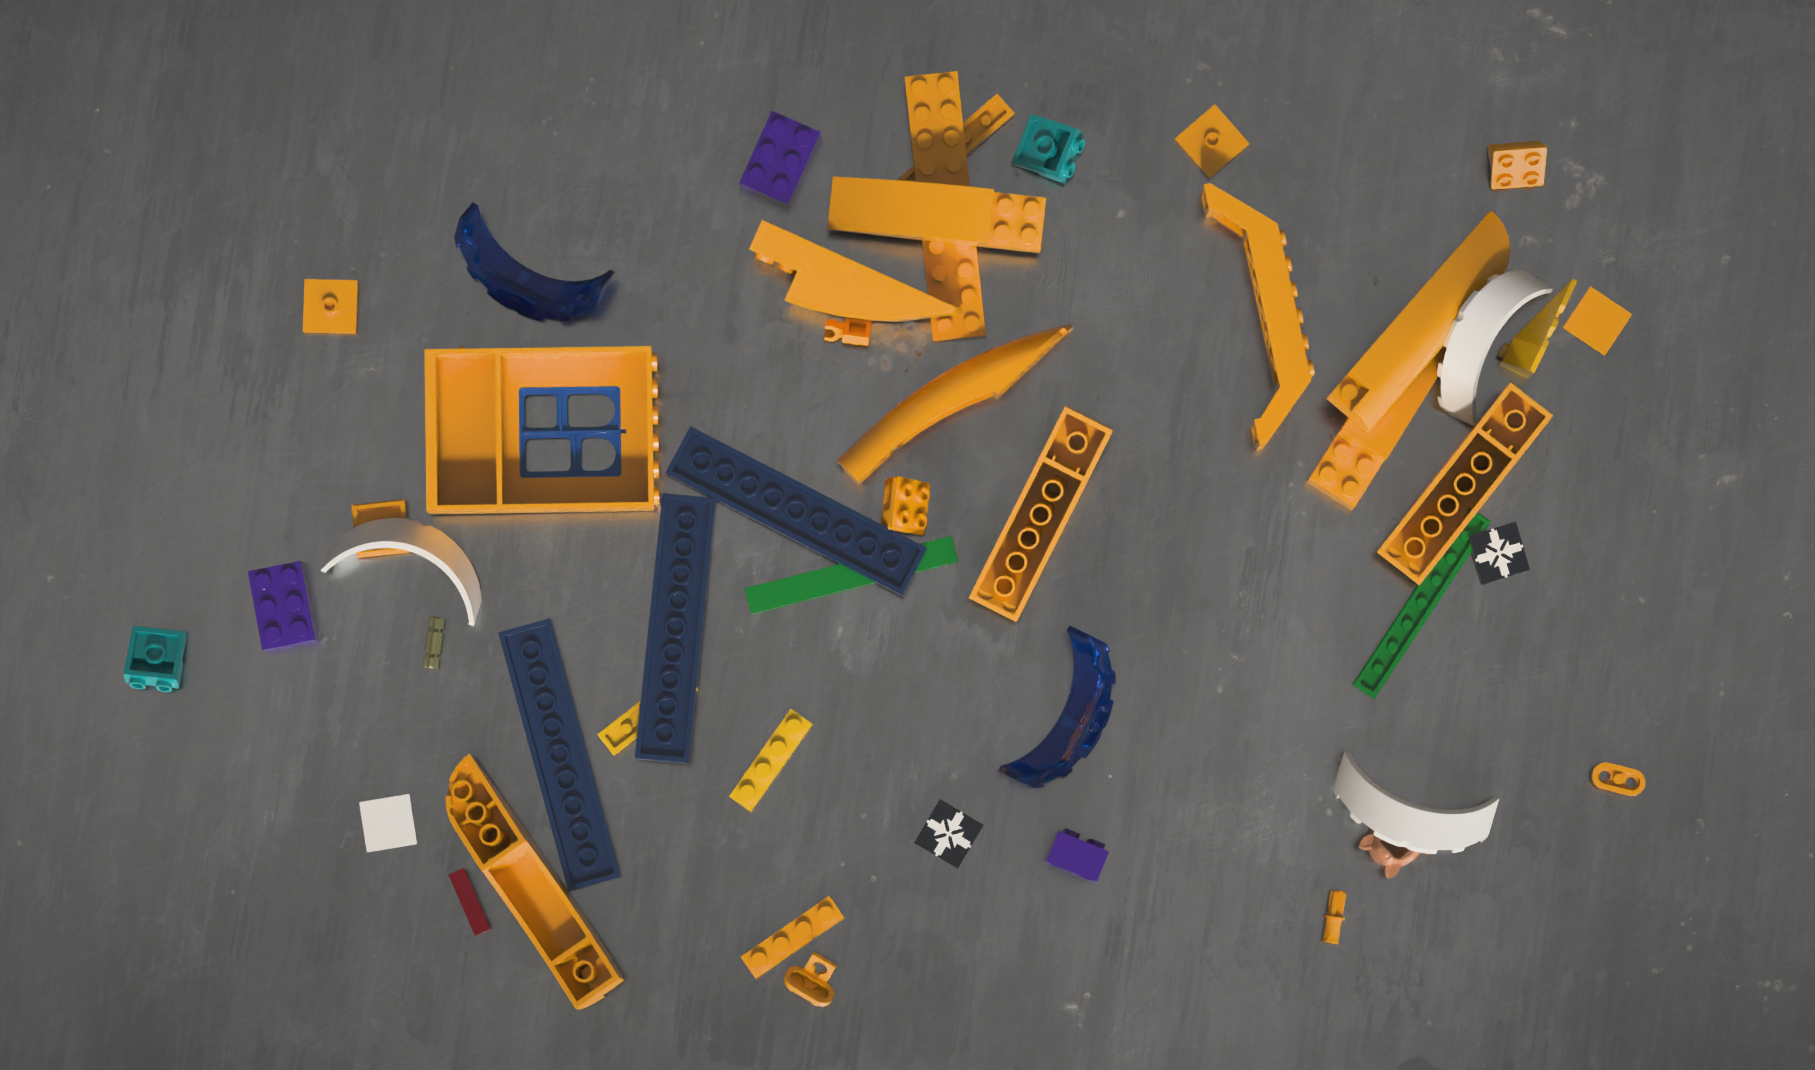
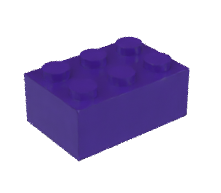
M771 111L739 182L740 188L789 209L821 139V132Z
M297 561L248 571L262 650L269 652L319 642L305 563Z
M1067 828L1063 829L1062 832L1057 831L1044 862L1092 882H1097L1109 851L1104 849L1106 844L1091 838L1087 842L1079 839V833Z

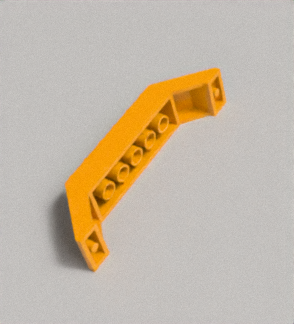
M1207 183L1203 184L1200 192L1205 218H1215L1243 238L1276 392L1261 417L1254 419L1250 424L1255 451L1264 448L1311 382L1312 376L1315 375L1312 360H1307L1306 357L1309 344L1306 333L1302 334L1300 329L1301 323H1303L1301 308H1296L1295 298L1298 297L1295 281L1290 282L1289 278L1292 265L1289 255H1284L1283 249L1284 245H1286L1284 230H1279L1278 223L1215 185Z

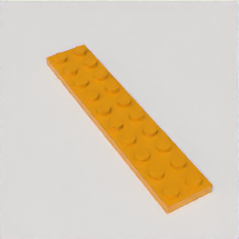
M952 71L904 77L916 182L970 186L958 72ZM922 240L928 294L963 309L960 315L930 318L933 342L986 336L977 247Z

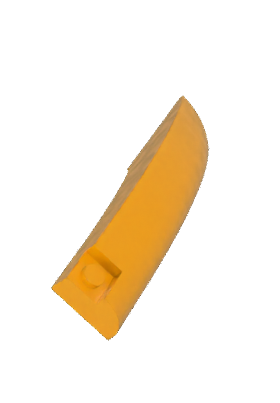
M1492 210L1436 271L1328 396V401L1367 434L1442 349L1451 324L1458 316L1460 308L1475 290L1479 292L1486 286L1487 279L1494 274L1500 276L1506 272L1510 260V241L1503 223Z
M1069 323L1035 332L989 349L954 366L917 389L891 409L836 461L843 467L845 473L859 486L897 449L929 426L969 405L992 396L997 400L1074 327Z
M469 753L455 767L449 779L448 793L445 796L449 820L481 872L485 874L550 968L574 1008H586L605 997L604 994L622 983L624 978L612 961V956L547 858L489 777Z

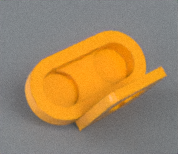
M813 952L804 968L799 966L790 967L786 971L783 980L790 991L808 1000L813 1005L827 1006L834 997V990L827 981L835 970L836 964ZM814 963H822L827 968V971L818 973L815 971Z

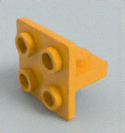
M1541 141L1488 145L1487 153L1491 167V189L1544 185L1546 144H1541Z
M900 476L886 478L881 524L897 533L924 536L927 525L930 483Z

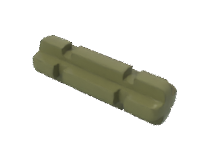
M432 616L429 618L428 627H430V631H427L424 651L427 653V656L423 658V667L428 669H438L440 658H437V655L441 653L443 638L441 629H444L445 623L442 617Z

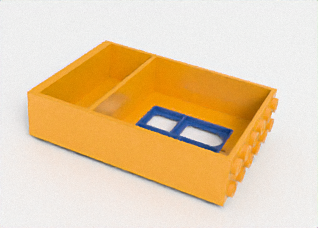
M651 346L424 349L426 511L429 514L654 511V505H659V487H654V478H659V460H653V451H659L658 433H653V425H658V406H653L652 398H658L657 380H652V372L657 371V353H652ZM570 394L606 395L614 403V417L611 422L600 427H570L567 422V397ZM527 395H554L556 397L557 411L556 425L554 427L541 428L527 427L525 425L524 411L525 397ZM531 438L569 439L570 469L568 471L534 472L526 470V440ZM604 438L610 441L615 447L616 452L612 465L600 471L583 470L581 466L582 439Z

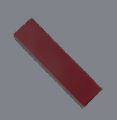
M462 868L448 874L474 935L478 936L492 930L466 869Z

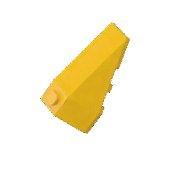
M1572 279L1509 344L1504 342L1498 354V357L1502 358L1499 363L1500 366L1526 379L1535 373L1550 342L1547 338H1550L1559 322L1558 316L1564 311L1577 280Z

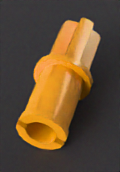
M1331 890L1327 915L1324 914L1326 922L1322 942L1339 944L1342 921H1345L1343 912L1346 892Z

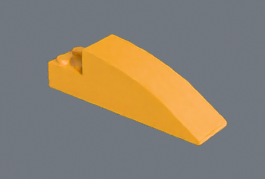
M833 176L827 230L1040 253L1046 198L994 192V189Z
M764 220L761 221L749 250L756 252L754 258L771 265L776 261L780 263L779 269L795 275L784 301L811 310L846 318L890 322L960 315L963 310Z
M1442 347L1368 434L1347 417L1306 482L1348 509H1354L1437 379L1438 363L1444 361L1446 348Z
M1510 381L1436 473L1377 553L1420 585L1550 421L1553 414Z
M1067 404L1065 405L969 599L1017 622L1114 430L1113 427Z

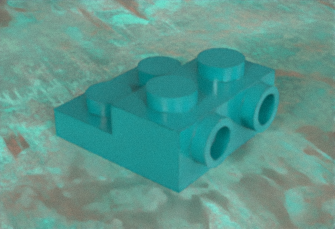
M1030 114L1011 163L1036 172L1043 177L1065 183L1066 178H1071L1074 174L1075 163L1073 161L1076 153L1080 154L1084 149V134L1077 128Z
M132 626L123 673L125 682L135 689H144L145 685L156 686V689L162 692H170L172 688L179 689L183 669L182 659L187 638L186 631Z

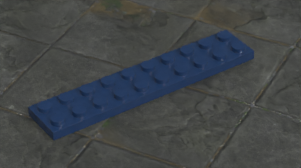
M691 426L666 471V475L710 498L716 499V501L902 597L927 551L925 546L893 530H889L888 527Z
M662 494L635 759L689 764L716 499Z
M551 619L498 632L568 892L620 878V871Z

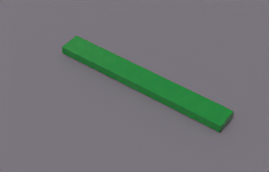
M1477 512L1420 585L1417 584L1352 683L1354 687L1372 699L1376 698L1472 552L1469 536L1485 531L1491 523L1489 519Z
M952 536L920 543L927 548V551L915 573L958 562ZM838 564L744 589L752 615L874 584L875 582Z

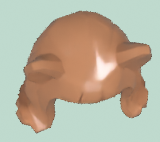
M1372 829L1370 833L1361 838L1358 844L1360 849L1368 850L1375 862L1384 866V874L1388 879L1396 876L1402 866L1414 861L1420 854V852L1411 851L1402 846H1395L1373 835L1374 830Z

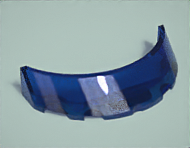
M472 202L459 218L454 240L456 248L460 247L463 257L468 264L467 271L474 280L478 278L488 289L487 294L506 308L517 311L520 315L541 321L545 318L559 319V322L591 312L598 306L615 271L609 270L598 277L583 281H565L541 275L516 261L497 243L482 219L478 204Z
M1070 625L1067 628V632L1070 636L1074 652V676L1064 710L1050 733L1037 747L1020 759L1001 765L998 771L1034 789L1044 787L1043 784L1059 776L1062 778L1066 777L1073 771L1072 766L1081 757L1086 759L1099 741L1101 732L1107 725L1114 701L1110 698L1112 685L1116 684L1115 671L1111 668L1108 655L1110 650L1107 644Z

